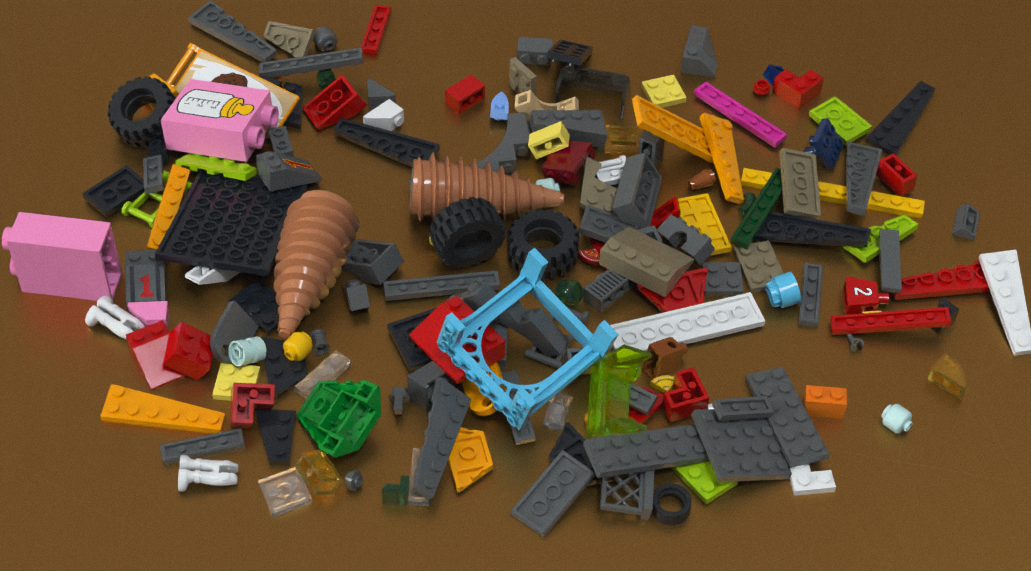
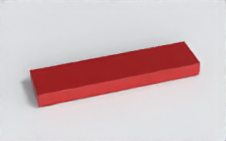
M374 6L361 45L363 54L377 56L391 14V7Z

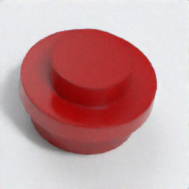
M764 79L757 80L753 85V91L759 95H766L771 89L769 82Z

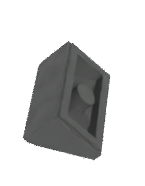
M967 202L960 206L956 212L952 234L972 240L975 239L980 212Z

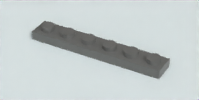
M355 48L263 62L259 66L260 78L262 76L273 78L363 64V49Z
M497 270L383 282L385 301L461 294L468 291L471 284L486 281L493 290H500Z

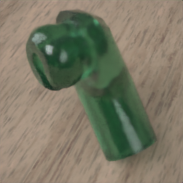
M747 192L743 195L746 204L738 208V212L742 216L747 214L756 200V196L752 192Z

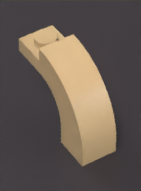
M531 90L515 95V109L518 113L525 112L526 120L530 121L532 110H579V101L575 96L559 103H545L539 100Z

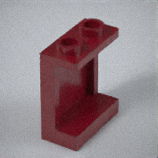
M569 140L568 147L551 153L541 167L545 179L552 178L557 183L577 185L579 182L577 172L586 158L589 157L594 160L596 157L592 143Z

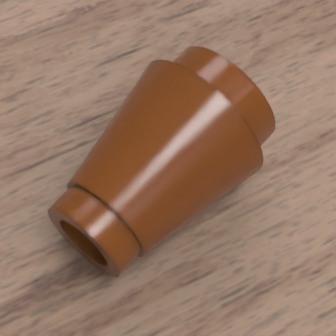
M704 169L687 182L691 190L712 186L716 182V178L711 169Z

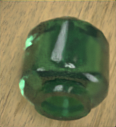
M563 280L557 284L555 295L564 305H576L582 300L584 289L578 281Z

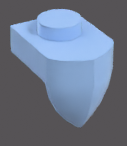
M500 92L491 102L490 118L499 121L507 120L509 103L506 95Z

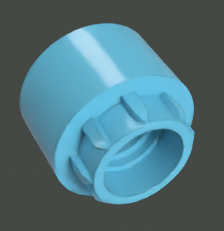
M792 272L774 276L770 282H767L766 292L772 306H780L783 309L801 303L800 290Z

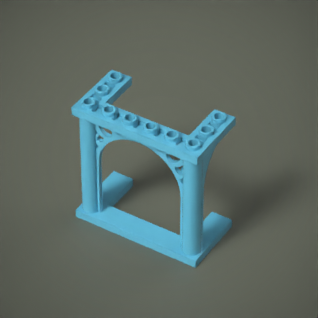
M535 248L528 253L519 277L474 313L462 320H459L452 312L445 317L437 340L440 350L451 357L453 364L465 372L467 379L474 382L479 387L481 394L488 397L493 402L496 410L502 412L507 417L508 422L518 430L526 425L531 415L596 361L601 363L606 358L619 335L605 320L598 325L594 334L586 328L541 281L548 261ZM531 292L582 345L583 349L545 380L532 385H517L501 379L492 372L484 360L481 341L485 329L494 319L527 293ZM474 334L477 336L476 340L472 339ZM472 344L476 347V351L466 352L462 346ZM473 357H476L479 360V362L477 363L473 359ZM499 386H504L506 391L504 392ZM511 390H516L517 392L512 400L509 397V393Z

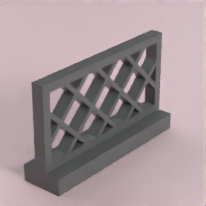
M654 470L636 472L635 474L628 473L630 477L624 481L618 475L602 477L601 510L640 515L641 520H649L653 510ZM611 477L619 483L614 488L607 483V480ZM632 480L639 486L635 491H632L627 485ZM623 488L629 495L622 499L616 491ZM610 495L618 501L615 504L605 503L606 498ZM633 498L638 503V508L630 507L626 501Z

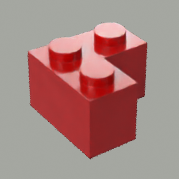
M785 69L775 77L772 93L799 110L821 93L824 78L811 69L801 77Z
M694 367L675 372L673 385L675 390L664 392L662 405L669 422L692 417L691 414L694 410L708 409L710 399Z
M234 382L231 388L230 428L250 429L253 424V409L271 410L274 406L275 385Z

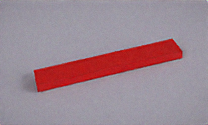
M949 307L830 316L832 335L951 326Z

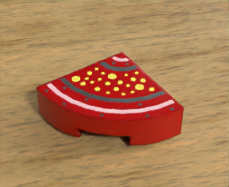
M597 248L579 251L578 257L581 261L590 263L592 266H601L599 265L600 256Z

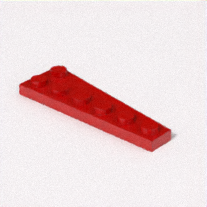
M975 261L972 265H957V268L950 270L944 268L940 269V272L933 274L927 272L901 278V293L892 294L894 300L990 292L980 261Z

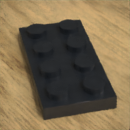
M560 39L548 50L547 58H550L555 63L563 61L567 62L569 66L578 67L592 54L593 47Z

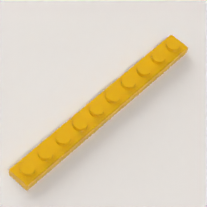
M744 168L741 186L763 189L772 173ZM818 181L820 200L846 205V186ZM871 191L867 209L922 219L925 201Z

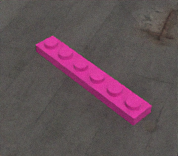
M704 82L694 90L696 97L774 148L786 140L787 134L708 82Z

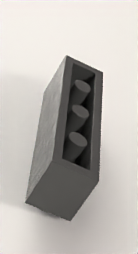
M608 269L606 272L599 274L592 283H588L584 287L583 301L601 313L635 285H632L633 281Z

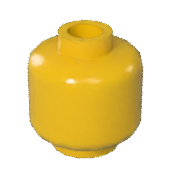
M294 332L283 343L285 356L291 361H302L313 349L311 337L304 332Z

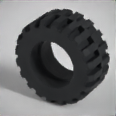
M138 77L134 78V81L129 80L125 82L124 86L121 85L118 88L117 93L114 92L111 97L112 101H109L107 116L111 126L124 142L129 145L132 144L134 147H140L141 145L145 148L155 139L165 141L161 118L173 104L176 97L168 86L159 79H152L151 77H144L142 79ZM156 103L154 111L147 118L140 121H132L134 114L139 108L146 104Z
M469 197V199H459L458 202H452L450 206L441 209V213L437 214L431 223L429 236L442 262L456 268H462V266L467 268L474 264H481V261H486L492 254L494 255L503 244L506 229L495 206L490 201L479 197L477 199Z
M536 209L534 212L531 210L526 212V215H520L517 217V220L512 222L508 230L507 254L509 262L512 263L515 270L519 269L520 273L528 253L535 248L548 261L541 280H545V278L552 280L556 276L561 277L565 275L566 271L569 272L578 259L580 235L574 222H571L569 217H564L561 212H553L551 209H547V211ZM538 240H547L555 243L556 246L541 249L530 245V243Z

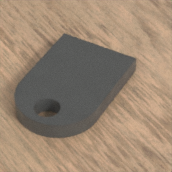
M235 301L228 303L210 337L211 351L214 357L221 363H232L228 354V348L232 341L253 337L259 327ZM222 347L225 349V355L222 353Z

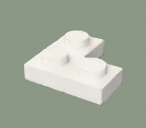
M809 464L790 468L792 472L790 482L794 496L835 492L836 485L831 470L811 472Z

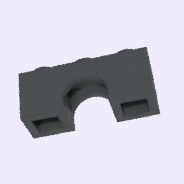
M670 214L657 229L662 240L673 248L686 241L681 249L686 255L694 258V262L699 266L715 250L711 244L712 239L708 235H701L696 227L693 225L689 227L681 217L676 218Z

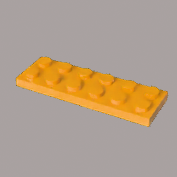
M638 95L632 99L636 123L639 128L645 129L653 135L659 136L667 142L673 143L679 148L685 149L693 155L714 164L702 128Z

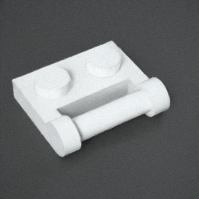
M622 155L616 159L599 162L602 165L595 178L609 185L619 184L626 156Z

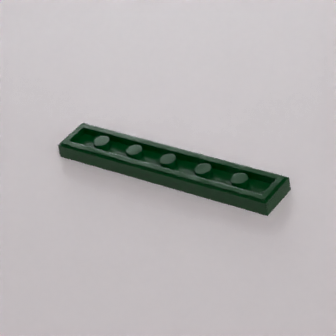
M776 168L732 235L730 239L731 244L746 250L749 248L783 194L781 169Z

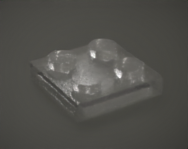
M298 467L258 480V485L272 518L312 504V498Z

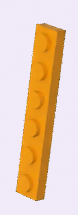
M175 164L172 165L145 250L158 249L178 212L189 177V169Z

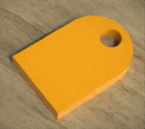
M498 362L489 366L492 372L503 379ZM468 379L461 381L465 395L471 398L469 407L475 414L487 416L497 411L493 402L487 406L491 400L481 394L479 387L474 382ZM499 386L504 392L506 391L504 386Z

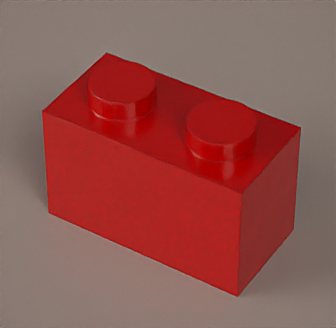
M472 74L445 90V103L458 114L485 98V85Z
M894 153L879 161L876 173L879 179L901 197L914 190L918 176Z

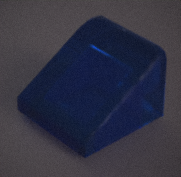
M769 64L763 75L771 84H774L775 77L784 69L781 66Z

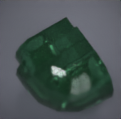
M331 68L318 71L316 75L317 82L322 88H326L336 80Z

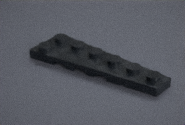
M920 81L866 137L865 143L874 148L883 149L882 152L888 155L894 153L897 156L905 140L909 137L911 130L915 127L917 120L921 117L934 95L936 88Z
M340 118L334 128V135L410 167L413 166V160L418 159V156H420L421 160H429L432 153H434L436 158L440 150V144Z

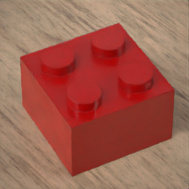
M181 322L169 333L163 364L195 380L200 379L210 370L213 356L210 347L211 335Z

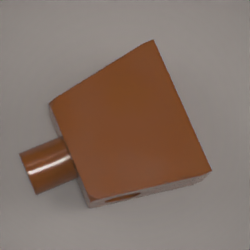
M673 337L649 344L642 371L651 380L673 372L679 367L682 355L688 351L686 344L683 342L678 343Z

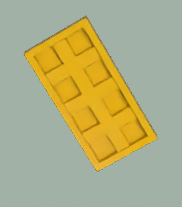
M708 193L679 198L680 217L685 220L689 227L693 225L699 230L701 235L706 234L712 239L711 244L715 250L711 255L731 252L730 242Z

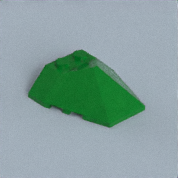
M350 380L346 381V383L318 381L296 416L309 431L310 436L316 441L321 451L335 458L357 451L365 442L381 416L380 387L366 380H361L360 382H352Z

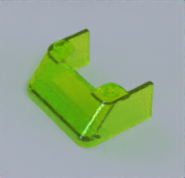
M624 344L594 363L591 370L588 436L598 438L627 433L639 434L647 430V425L638 423L635 419L628 418L631 383L641 375L640 363L651 358L652 353Z

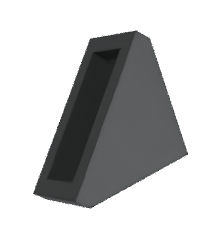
M370 78L367 80L369 110L375 109L388 99L396 104L395 93Z

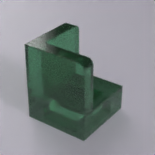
M401 475L400 485L385 484V487L382 489V503L407 505L410 491L409 476Z

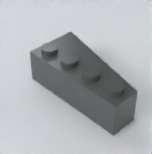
M532 110L529 122L531 133L562 121L570 134L569 140L590 142L592 146L598 147L597 150L604 151L607 132L602 110Z

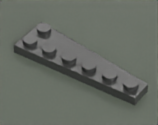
M847 142V212L865 215L883 149Z

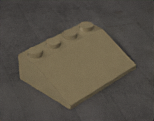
M627 227L610 237L601 248L599 265L666 297L694 262V258L631 227Z

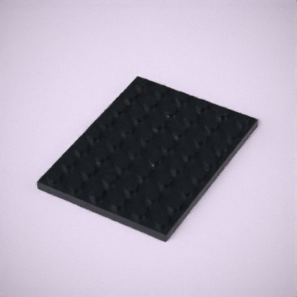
M200 169L155 252V260L269 276L275 263V256L278 253L277 246L280 241V233L284 228L283 224L287 216L288 207L307 192L308 184L269 191L260 177L256 175L243 181L223 177V173L207 174V170Z

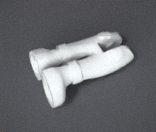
M106 295L98 299L97 306L93 305L90 308L85 319V323L88 326L94 327L100 322V324L126 339V334L145 327L138 318L126 312L118 305L113 304L112 298Z
M181 455L178 492L186 491L191 482L212 486L235 485L238 481L236 473L238 472L239 465L229 460L201 458L194 460L187 455Z

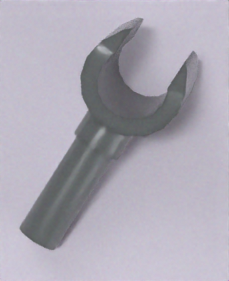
M846 334L851 342L850 350L855 352L857 349L856 345L862 350L864 346L863 340L854 338L852 334Z

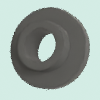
M359 470L349 471L345 477V486L352 491H356L361 487L363 483L361 472Z

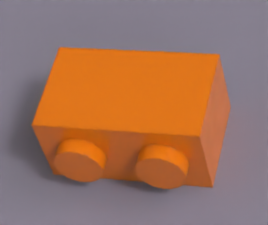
M806 385L803 405L809 416L843 419L847 407V388Z

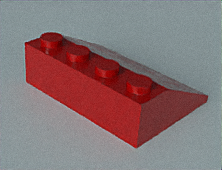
M455 296L441 303L409 334V337L458 384L467 379L465 372L453 364L451 357L447 353L442 352L437 343L445 317L452 312L459 320H462L474 313L459 296ZM489 325L485 329L481 341L482 354L488 367L505 358L506 343ZM474 334L472 339L476 340L477 336ZM472 344L462 346L466 352L476 351V347ZM473 357V359L478 363L479 360L476 357Z

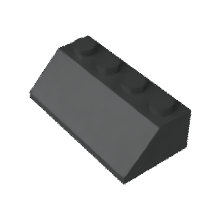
M646 153L626 158L612 206L613 212L617 214L621 221L641 228L650 227L662 181L661 175Z

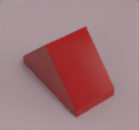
M676 196L654 211L650 226L655 225L656 229H658L670 214L676 218L680 217L681 210Z

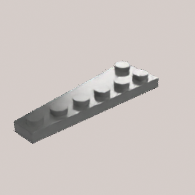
M212 0L188 17L190 24L261 62H269L277 55L275 48L262 38H259L253 31H248L245 25L236 22L232 15H227L224 9Z
M441 377L435 381L431 402H433L432 409L429 411L427 418L429 423L424 432V446L421 447L420 460L417 465L412 488L427 499H431L435 495L471 402V398Z

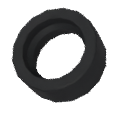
M667 483L659 486L653 493V516L658 521L667 525L682 523L690 514L692 502L690 493L678 484ZM668 496L676 497L683 502L684 506L680 511L670 512L664 510L659 505V500Z

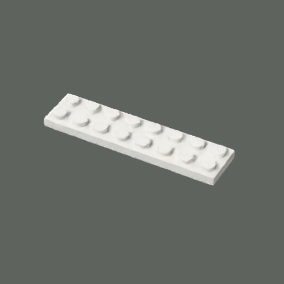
M751 292L610 325L619 334L612 348L619 361L644 355L647 353L649 344L668 337H673L678 343L690 344L765 325V319Z

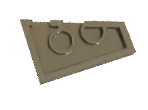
M268 21L263 37L296 58L307 56L315 31L309 28Z

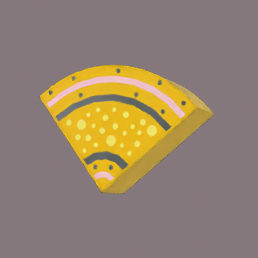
M670 375L658 376L651 381L650 386L662 393L671 391L674 388L675 377Z

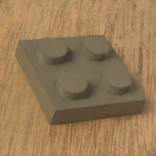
M516 57L510 59V88L518 94L531 90L536 96L537 76Z

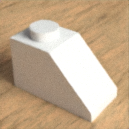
M390 99L363 116V124L389 131L404 123V109Z

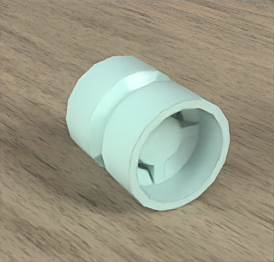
M258 336L232 341L228 348L229 358L235 366L263 361L266 357V345Z

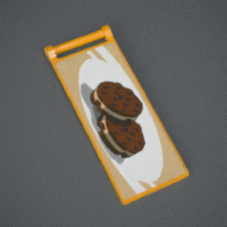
M192 43L188 45V50L168 80L165 81L177 91L178 95L190 79L269 90L272 106H277L279 110L278 122L274 128L283 126L300 100L299 96L231 64ZM194 53H197V55L195 56V58L193 59V61L191 62V64L189 65V67L187 68V70L185 71L177 85L173 86V83L176 81V79L178 78V76L180 75V73L182 72V70L184 69ZM267 130V132L265 133V138L269 140V134Z

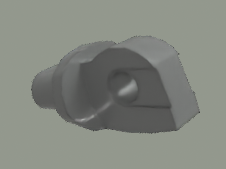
M393 387L392 393L389 395V401L394 403V415H403V403H407L410 400L408 389L405 387Z

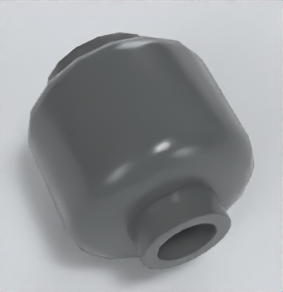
M327 26L317 28L313 37L315 45L321 51L332 50L338 41L333 30Z

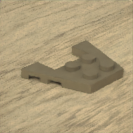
M587 157L584 164L579 207L585 210L588 204L615 214L612 206L617 188L595 178L602 164Z

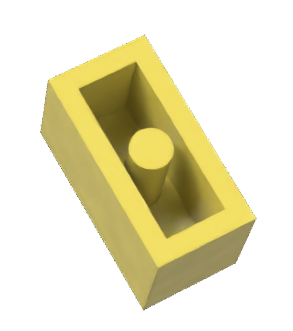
M562 121L531 133L529 135L528 147L535 158L539 159L568 147L570 134Z

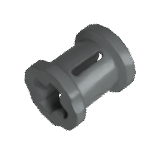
M314 330L309 334L313 343L312 351L315 355H325L330 351L324 330Z

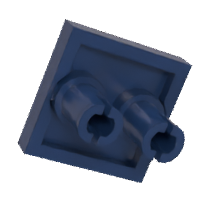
M828 118L821 120L816 134L809 138L811 147H805L804 152L815 154L816 157L820 156L826 168L831 169L835 166L843 147V141L835 131L834 125L831 124Z

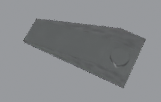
M691 25L683 53L681 73L715 78L717 60L708 27Z

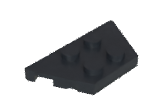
M261 336L260 338L266 345L264 363L268 383L275 385V401L278 399L279 394L284 391L289 392L296 385L309 379L305 358L302 361H291L285 356L283 349L284 340Z
M567 422L563 432L556 441L555 447L552 448L548 460L552 463L563 450L594 471L583 446L585 438ZM595 476L587 486L602 483V477L597 478ZM613 477L607 480V482L616 481Z

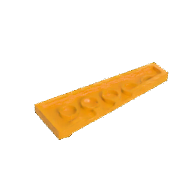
M703 113L699 118L726 201L740 204L744 201L731 129L732 124L726 119Z
M114 384L110 386L100 416L101 420L106 422L212 434L222 432L226 420V415L222 412Z

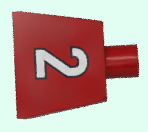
M852 277L845 278L843 286L845 315L877 311L879 304L889 303V293H878L875 281Z

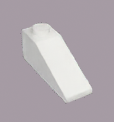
M196 266L185 274V278L201 285L226 282L240 272Z

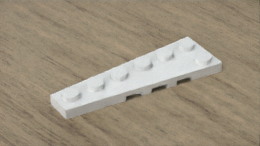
M1009 250L980 254L978 259L1013 356L1031 354V328L1017 251Z

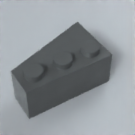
M431 361L407 376L409 401L427 413L432 408L433 402H431L435 381L438 378H443L454 387L457 384L434 361Z

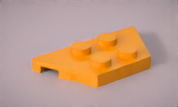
M463 427L459 430L448 459L457 493L463 491L493 469V462L483 431L468 430Z

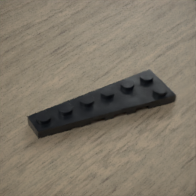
M771 211L754 241L867 247L871 229Z

